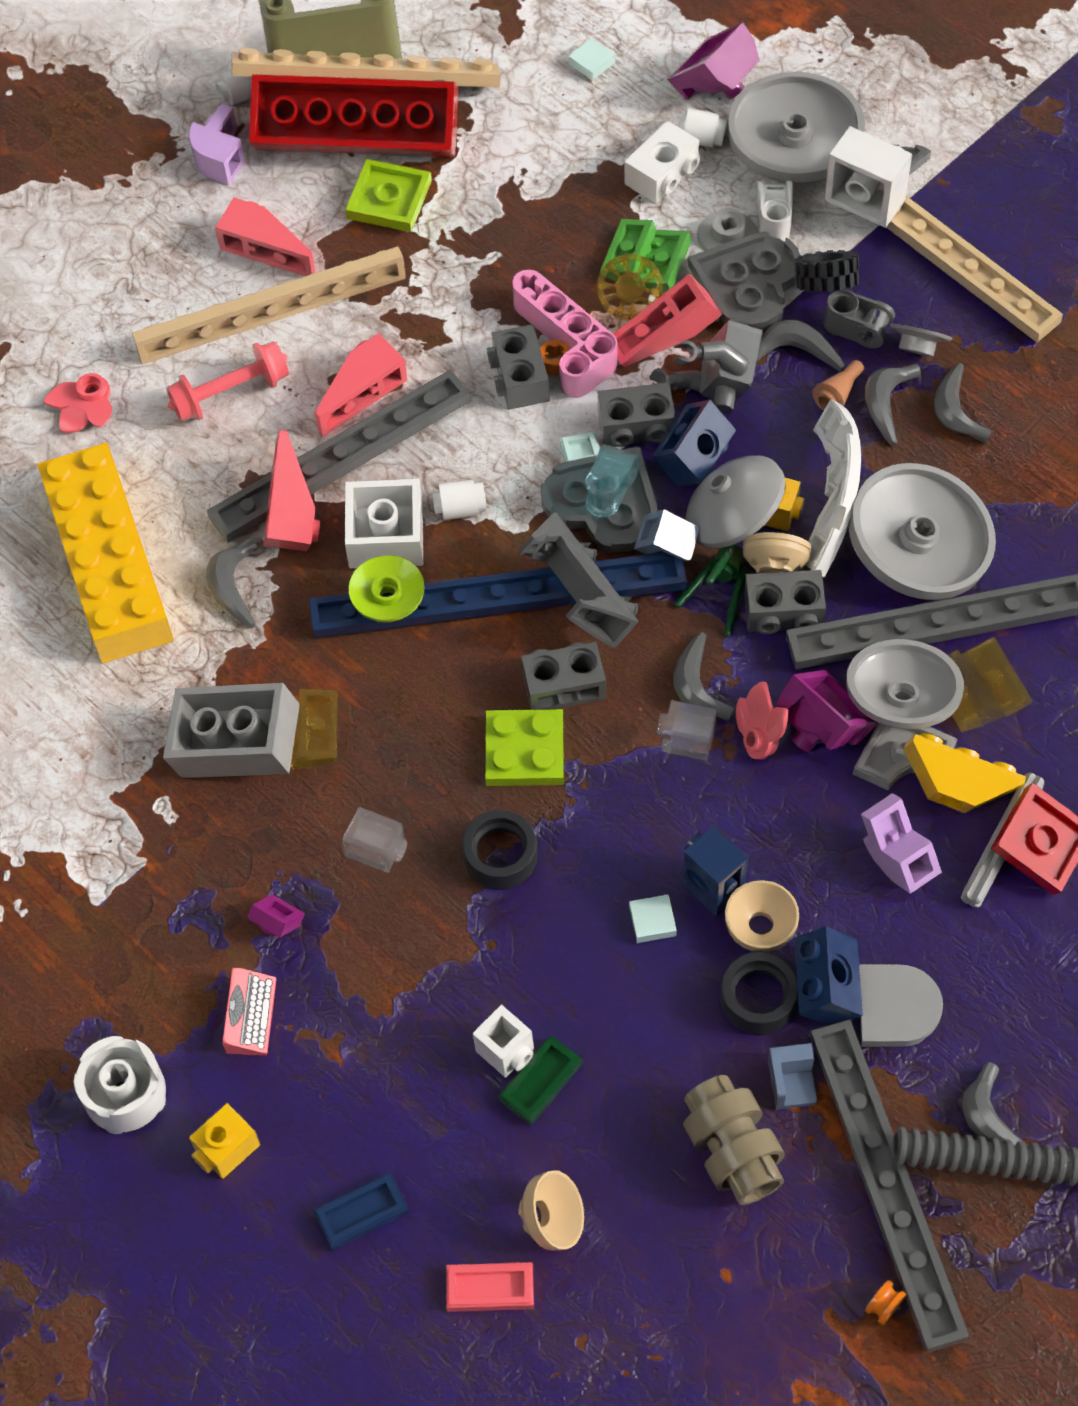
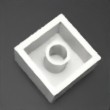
M850 126L829 154L825 201L886 228L906 200L912 153Z
M420 479L346 482L345 547L349 568H358L365 561L383 555L399 556L409 560L415 566L423 565V501Z

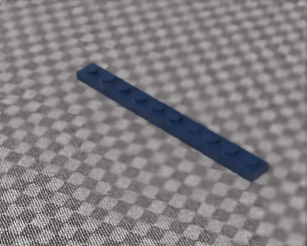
M666 552L594 561L619 596L634 597L686 590L687 581L683 561ZM550 567L425 583L424 596L417 609L407 617L393 622H377L362 616L352 605L349 593L309 598L314 638L577 603ZM385 593L382 595V597H389L394 594Z

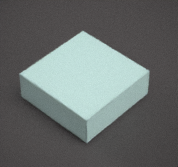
M592 38L569 55V65L592 81L615 63V54Z
M595 431L560 438V448L564 462L601 454Z
M669 894L629 901L637 943L676 936L677 930Z

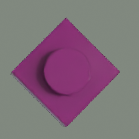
M272 894L252 904L247 918L258 924L263 932L282 937L300 927L305 913Z

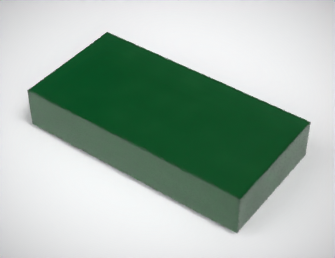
M550 1035L534 1053L527 1065L518 1072L498 1096L499 1102L532 1126L581 1067L583 1059Z

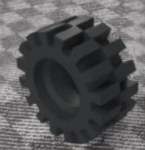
M845 250L816 251L814 254L806 253L795 258L796 287L801 291L811 292L815 290V292H822L823 290H828V292H832L835 289L845 290L846 288H852L860 283L859 255L857 252H845Z

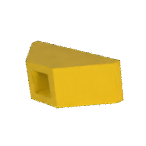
M915 734L905 743L903 749L928 800L962 813L969 812L1009 794L1025 783L1026 776L1016 773V768L1012 765L998 761L993 762V764L979 759L980 755L977 752L963 747L953 749L943 745L942 739L931 734Z

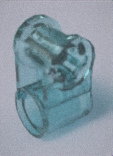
M605 444L600 448L595 463L586 478V489L589 492L586 505L591 514L596 517H609L616 513L628 488L636 478L640 465L639 455Z

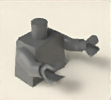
M728 320L709 342L699 343L696 346L693 342L686 340L674 347L684 348L690 354L689 358H675L673 361L676 364L687 365L695 359H700L702 361L701 371L687 370L673 372L671 375H668L665 370L656 368L649 376V379L658 383L669 382L673 390L692 389L700 392L702 396L712 398L713 404L722 414H731L734 411V403L752 384L762 330Z

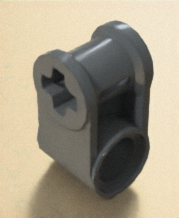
M835 290L828 296L823 324L824 328L832 335L855 341L868 348H879L885 340L884 332L886 327L892 324L895 318V312L884 302L863 297L849 290Z

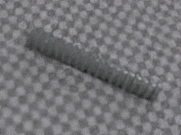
M898 1127L894 1133L892 1158L895 1165H902L904 1162H907L908 1166L915 1167L917 1163H920L922 1168L928 1169L930 1165H934L936 1170H942L946 1166L948 1171L955 1172L957 1168H960L962 1173H969L971 1169L977 1175H982L986 1171L988 1176H995L997 1173H1000V1176L1003 1178H1008L1010 1174H1013L1014 1179L1021 1180L1023 1176H1026L1028 1181H1035L1038 1177L1044 1183H1048L1052 1179L1054 1184H1061L1064 1180L1069 1186H1074L1078 1182V1148L1070 1147L1066 1151L1064 1146L1057 1145L1053 1149L1051 1145L1044 1144L1042 1148H1039L1038 1143L1033 1142L1026 1146L1024 1141H1017L1014 1145L1008 1139H1004L1000 1143L998 1138H991L989 1141H986L985 1137L978 1136L976 1140H973L972 1135L965 1134L963 1138H960L957 1133H951L950 1137H947L946 1133L941 1131L937 1135H933L932 1130H925L922 1134L916 1128H912L910 1132H907L905 1127Z

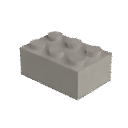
M284 683L175 688L163 759L181 778L289 774L300 704Z

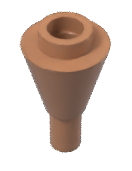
M853 360L844 371L814 387L813 398L820 409L825 410L831 399L843 406L845 405L854 380L864 370V366L860 361Z

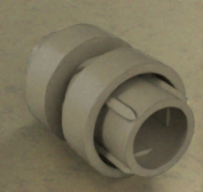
M721 1075L702 1082L687 1093L684 1101L691 1114L685 1119L683 1127L696 1150H711L712 1155L707 1159L704 1166L718 1191L732 1190L740 1205L754 1203L776 1191L784 1183L777 1165L782 1161L785 1153L771 1129L757 1130L755 1125L760 1121L763 1113L750 1089H735L729 1077Z

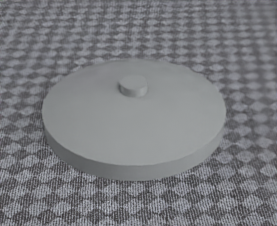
M783 72L769 75L753 82L736 97L729 112L728 138L736 156L754 172L777 181L805 183L827 178L829 154L850 126L864 132L865 120L862 108L856 98L839 83L813 73Z
M918 463L891 465L870 476L856 495L848 524L852 545L864 566L878 580L891 589L918 599H948L972 588L990 566L996 544L991 516L978 495L954 475L939 468Z

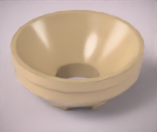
M774 532L756 533L749 535L748 538L743 540V556L756 570L757 574L798 571L809 561L811 554V544L808 541L790 534Z
M765 880L752 881L740 886L731 894L725 910L726 926L731 937L741 947L754 952H772L785 946L792 939L798 927L799 908L795 898L783 886ZM756 916H764L772 922L773 928L767 934L760 935L750 929L749 922Z
M548 1171L532 1178L525 1189L519 1205V1214L524 1225L523 1229L539 1246L546 1250L560 1251L571 1248L581 1237L584 1226V1208L577 1187L566 1174L560 1171ZM536 1205L539 1207L541 1212L540 1224L536 1213Z

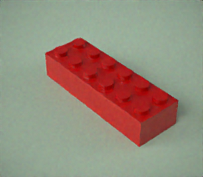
M252 74L249 143L256 150L456 157L459 89L454 81Z

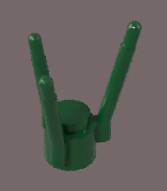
M735 544L719 548L715 557L710 558L706 567L674 604L676 608H680L705 579L708 585L713 584L715 579L722 582H730L734 579L735 583L724 629L726 637H729L732 633L743 582L746 574H748V571L743 567L747 561L743 556V549Z

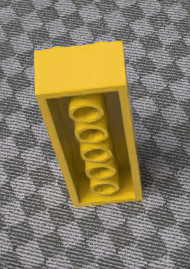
M108 442L37 463L101 663L104 664L174 641Z

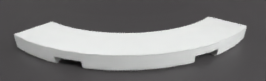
M832 399L827 404L813 429L821 439L825 453L829 454L831 458V465L827 467L824 493L829 497V500L818 516L813 533L808 541L811 544V554L809 561L805 564L811 570H821L822 577H825L847 530L858 491L861 468L860 439L854 419L842 404Z

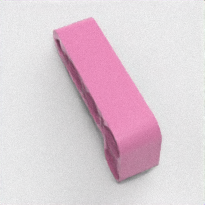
M523 270L514 276L512 284L515 310L548 339L561 340L570 348L561 357L559 363L560 387L564 394L574 398L582 397L615 372L618 365V343L616 337L540 273L534 270Z

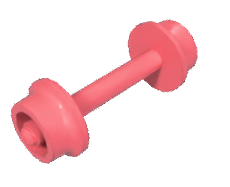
M274 341L265 345L254 343L252 348L256 362L192 389L189 381L182 374L176 383L166 387L170 400L167 408L175 411L181 422L191 418L201 420L203 419V414L199 402L260 375H263L271 388L277 387V381L289 375L286 363L288 355L282 353Z

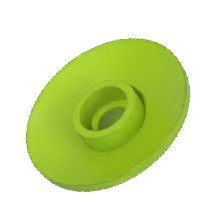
M394 555L377 556L365 561L355 570L349 582V597L354 608L362 616L377 622L397 621L410 615L420 605L425 588L423 576L419 569L405 558ZM385 593L394 594L389 597H382V595Z

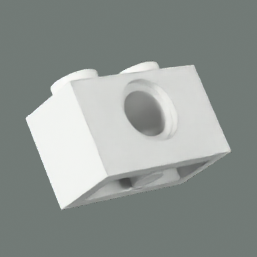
M666 121L624 161V184L655 204L658 203L666 194L669 195L675 190L678 182L687 173L691 174L697 168L700 161L699 139L671 122Z

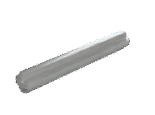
M1030 772L1024 775L1026 776L1025 783L1017 788L962 891L961 900L964 903L976 908L981 906L1005 861L1004 858L990 848L1024 788L1034 783L1043 789L1044 780L1040 776Z

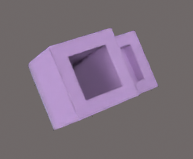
M223 103L220 104L214 114L208 117L205 126L193 122L189 131V140L197 169L204 176L229 185L245 160L241 140L233 137L238 130L234 109L232 106Z
M892 793L861 814L868 832V836L863 841L874 861L895 884L911 894L942 873L932 842L912 830L900 797Z

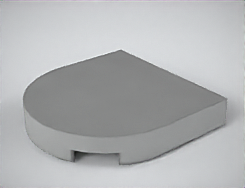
M859 964L863 1016L860 1017L861 1047L912 1046L922 1042L923 1039L936 1029L943 1011V999L937 984L928 974L908 965Z

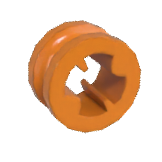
M549 340L540 347L548 375H560V359L556 357L558 355L562 357L570 350L569 346L561 340Z
M888 1280L869 1302L865 1312L869 1315L871 1313L877 1314L878 1322L884 1325L903 1302L906 1293L894 1291L893 1283Z

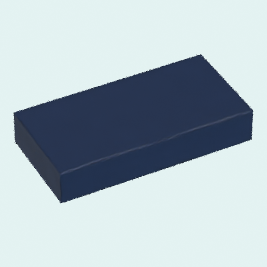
M390 1172L313 1210L332 1251L409 1213L408 1207Z

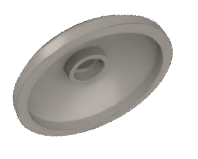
M765 456L739 457L724 463L712 471L694 491L686 512L685 520L700 527L696 542L708 548H723L739 543L748 538L749 535L757 532L773 516L781 503L785 491L783 471L776 462Z
M892 639L872 644L861 650L853 658L847 671L846 687L854 705L869 718L894 728L918 729L936 725L949 718L957 710L963 697L964 680L956 663L941 650L919 641Z

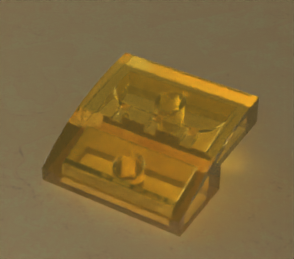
M995 637L963 654L956 650L948 655L960 669L964 680L961 703L951 715L961 732L989 724L1033 703L1029 693Z
M299 689V696H294L300 706L290 769L336 762L338 690Z

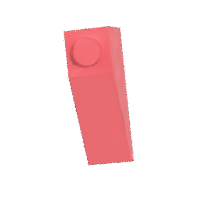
M233 197L215 227L221 250L302 276H309L315 272L312 251L264 206H260L253 201H244Z
M688 274L613 333L618 343V360L623 367L634 364L695 337L723 314L707 290Z
M379 333L369 340L360 342L349 353L317 407L315 416L318 432L322 437L407 381L405 359Z
M279 430L275 442L263 546L307 552L311 541H318L320 520L314 519L315 506L288 432Z

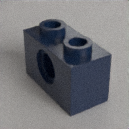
M711 400L687 404L652 458L678 487L699 485L712 472L711 468L718 457L728 449V442L736 429Z
M713 826L704 835L701 833L696 834L686 844L684 848L683 886L717 917L726 909L731 894L746 883L748 857Z
M827 926L794 938L799 1015L827 1026L862 1017L863 1009L857 939Z

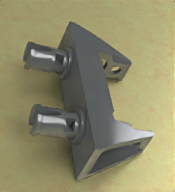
M554 512L528 538L518 552L520 555L530 556L531 559L546 562L577 602L566 615L570 621L596 639L616 648L639 622L635 617L638 611V604L628 602L632 598L631 596H619L594 563L597 557V550L588 548L591 544L589 542H578L559 515Z

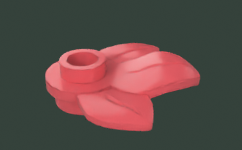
M96 373L84 374L77 382H63L52 389L44 398L46 405L61 410L59 427L63 433L78 432L85 428L89 422L101 428L108 422L112 414V405L108 400L111 393L109 383Z
M762 681L749 691L747 698L740 697L738 699L735 712L736 723L739 731L744 736L743 742L748 755L753 759L760 760L776 752L779 739L785 733L788 720V709L782 707L773 708L767 682Z

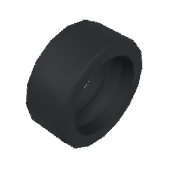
M492 810L476 817L469 823L463 834V861L468 874L480 885L490 889L512 888L520 885L531 876L537 864V837L532 825L522 815L509 810ZM494 832H508L521 839L523 854L513 865L504 868L490 867L483 864L478 858L477 845L479 841L486 835Z
M752 952L741 955L729 964L722 976L720 1003L724 1015L734 1027L746 1033L765 1035L776 1032L789 1023L796 1011L798 990L795 972L784 959L772 953ZM753 973L767 974L777 979L784 992L783 1001L779 1008L765 1014L752 1013L742 1008L735 996V987L739 980Z

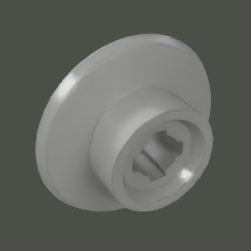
M725 208L710 214L701 222L697 231V239L701 248L706 251L759 232L755 223L747 215L736 209Z
M890 324L891 329L902 334L899 349L915 354L933 357L937 342H950L953 339L950 336L926 329Z

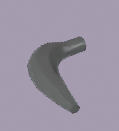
M795 320L780 321L767 329L760 340L756 361L758 362L764 355L776 347L794 346L816 356L839 372L845 367L839 355L819 332L809 325Z
M958 363L950 369L936 389L934 412L940 423L948 430L969 435L986 444L992 431L969 419L960 406L959 393L964 365Z
M918 364L900 368L878 369L870 375L865 385V401L868 412L890 446L898 444L890 407L891 393L899 383L920 377L921 370Z
M251 537L233 548L216 553L209 559L206 568V580L216 600L238 621L250 629L256 623L237 590L234 572L237 564L242 559L257 550V544Z
M700 632L690 641L677 660L673 673V686L678 698L687 707L711 713L728 722L734 708L711 697L705 691L700 680V668L707 638L706 633Z
M985 1062L978 1077L963 1095L962 1108L964 1118L968 1127L977 1137L983 1136L986 1141H989L991 1138H998L1000 1143L1004 1139H1008L1015 1145L1017 1141L1022 1140L1001 1121L990 1101L992 1086L999 1068L993 1063Z

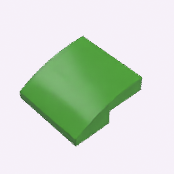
M621 219L601 267L602 276L646 290L668 291L675 285L692 239L689 231L657 230L653 220Z

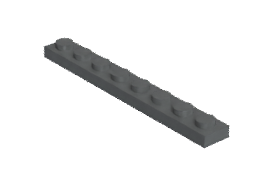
M448 370L299 456L297 460L310 495L471 402L470 392L451 370ZM272 473L207 510L209 519L227 543L266 521Z
M1078 574L786 630V641L794 668L797 670L853 659L864 648L885 640L906 639L931 644L1078 615Z
M851 1020L811 1030L810 1038L902 1290L906 1293L905 1298L925 1352H933L968 1341V1331L904 1163L902 1165H895L892 1158L894 1134Z

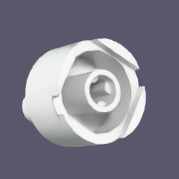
M111 1036L97 1041L83 1053L80 1058L81 1063L77 1073H75L74 1087L86 1112L97 1125L112 1134L133 1131L148 1124L164 1108L166 1102L164 1076L153 1053L144 1043L138 1040L123 1039L122 1036ZM119 1082H124L123 1085L119 1087L116 1086Z

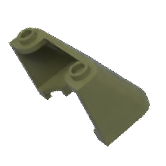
M259 0L267 53L284 49L293 52V54L307 55V52L310 51L324 52L327 56H340L342 53L350 52L367 58H374L376 54L391 55L394 59H402L394 0H361V3L297 13L294 11V5L291 0Z

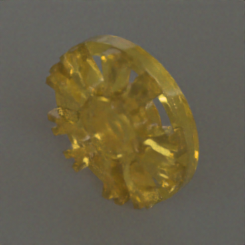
M624 254L613 258L604 266L598 278L597 292L600 302L607 312L616 318L630 321L640 313H636L634 308L635 302L642 301L648 307L662 295L663 281L658 268L652 261L638 254ZM629 260L641 262L636 273L629 271ZM620 262L622 263L624 270L626 272L622 275H620L619 271L615 266ZM649 267L652 271L642 279L640 275ZM609 271L618 277L617 282L614 284L604 281ZM656 278L657 289H647L644 286L647 281ZM616 288L617 293L608 295L603 293V290ZM644 292L655 297L653 302L642 297ZM614 298L621 299V304L617 310L608 304ZM625 302H631L629 314L623 313Z

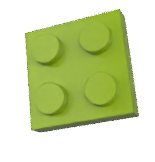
M366 159L346 206V219L412 232L432 182L431 172Z
M563 709L486 711V786L564 785Z

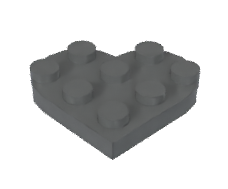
M760 232L688 257V267L696 281L707 290L723 314L719 319L724 324L730 320L764 331L783 319L784 291L796 285L795 258H798L800 253L798 247L790 239L785 238V241L776 237H768V232Z
M640 447L571 460L555 466L552 469L553 473L545 479L544 484H541V506L546 516L549 518L556 512L568 529H586L591 540L597 544V548L603 553L630 552L635 550L644 515L657 512L656 500Z

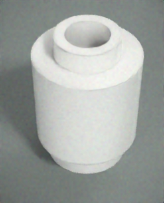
M232 69L219 74V82H216L215 85L218 95L223 102L227 101L233 106L251 99L252 77L232 76Z
M688 108L687 114H680L677 127L699 139L700 146L713 148L714 145L722 147L728 120L720 118V114Z
M472 479L439 484L438 492H432L435 514L442 513L443 520L478 516V512L487 511L483 482L474 483Z

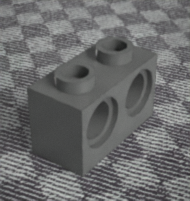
M534 325L491 332L492 347L487 348L488 361L491 369L497 368L499 375L494 376L498 397H505L508 410L550 402L549 379Z
M669 382L597 391L598 417L603 447H624L629 444L650 441L655 443L662 442L675 423L676 417Z
M821 570L746 574L744 598L748 633L772 634L781 630L824 623L826 603ZM805 601V602H808V603H810V604H809V605H801V604H799V603H797V602ZM770 604L772 607H762L760 605Z
M577 642L565 648L550 651L540 649L531 652L529 655L521 656L523 679L531 710H554L606 700V678L597 642L587 644ZM582 668L589 670L586 673L575 672V670ZM540 676L552 677L551 679L545 681L537 679Z

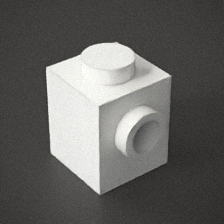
M500 1005L472 1033L476 1052L505 1078L514 1069L519 1071L524 1068L533 1056L532 1031L503 1005Z

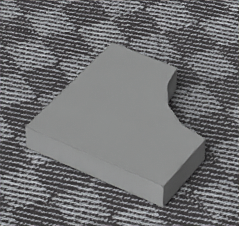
M878 723L854 767L853 775L889 790L898 779L910 773H915L903 750L905 743L915 734L920 735L921 733L931 734L942 739L943 745L953 749L956 746L957 738L930 726L918 729H900Z

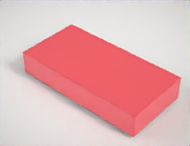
M533 1262L446 1265L447 1312L534 1309Z

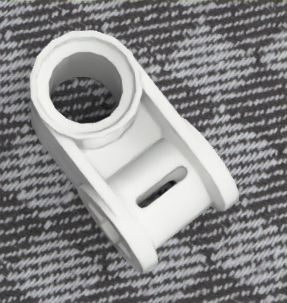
M757 181L756 207L759 214V233L768 232V237H776L785 241V238L789 239L793 202L792 181H786L785 184H764L763 181Z

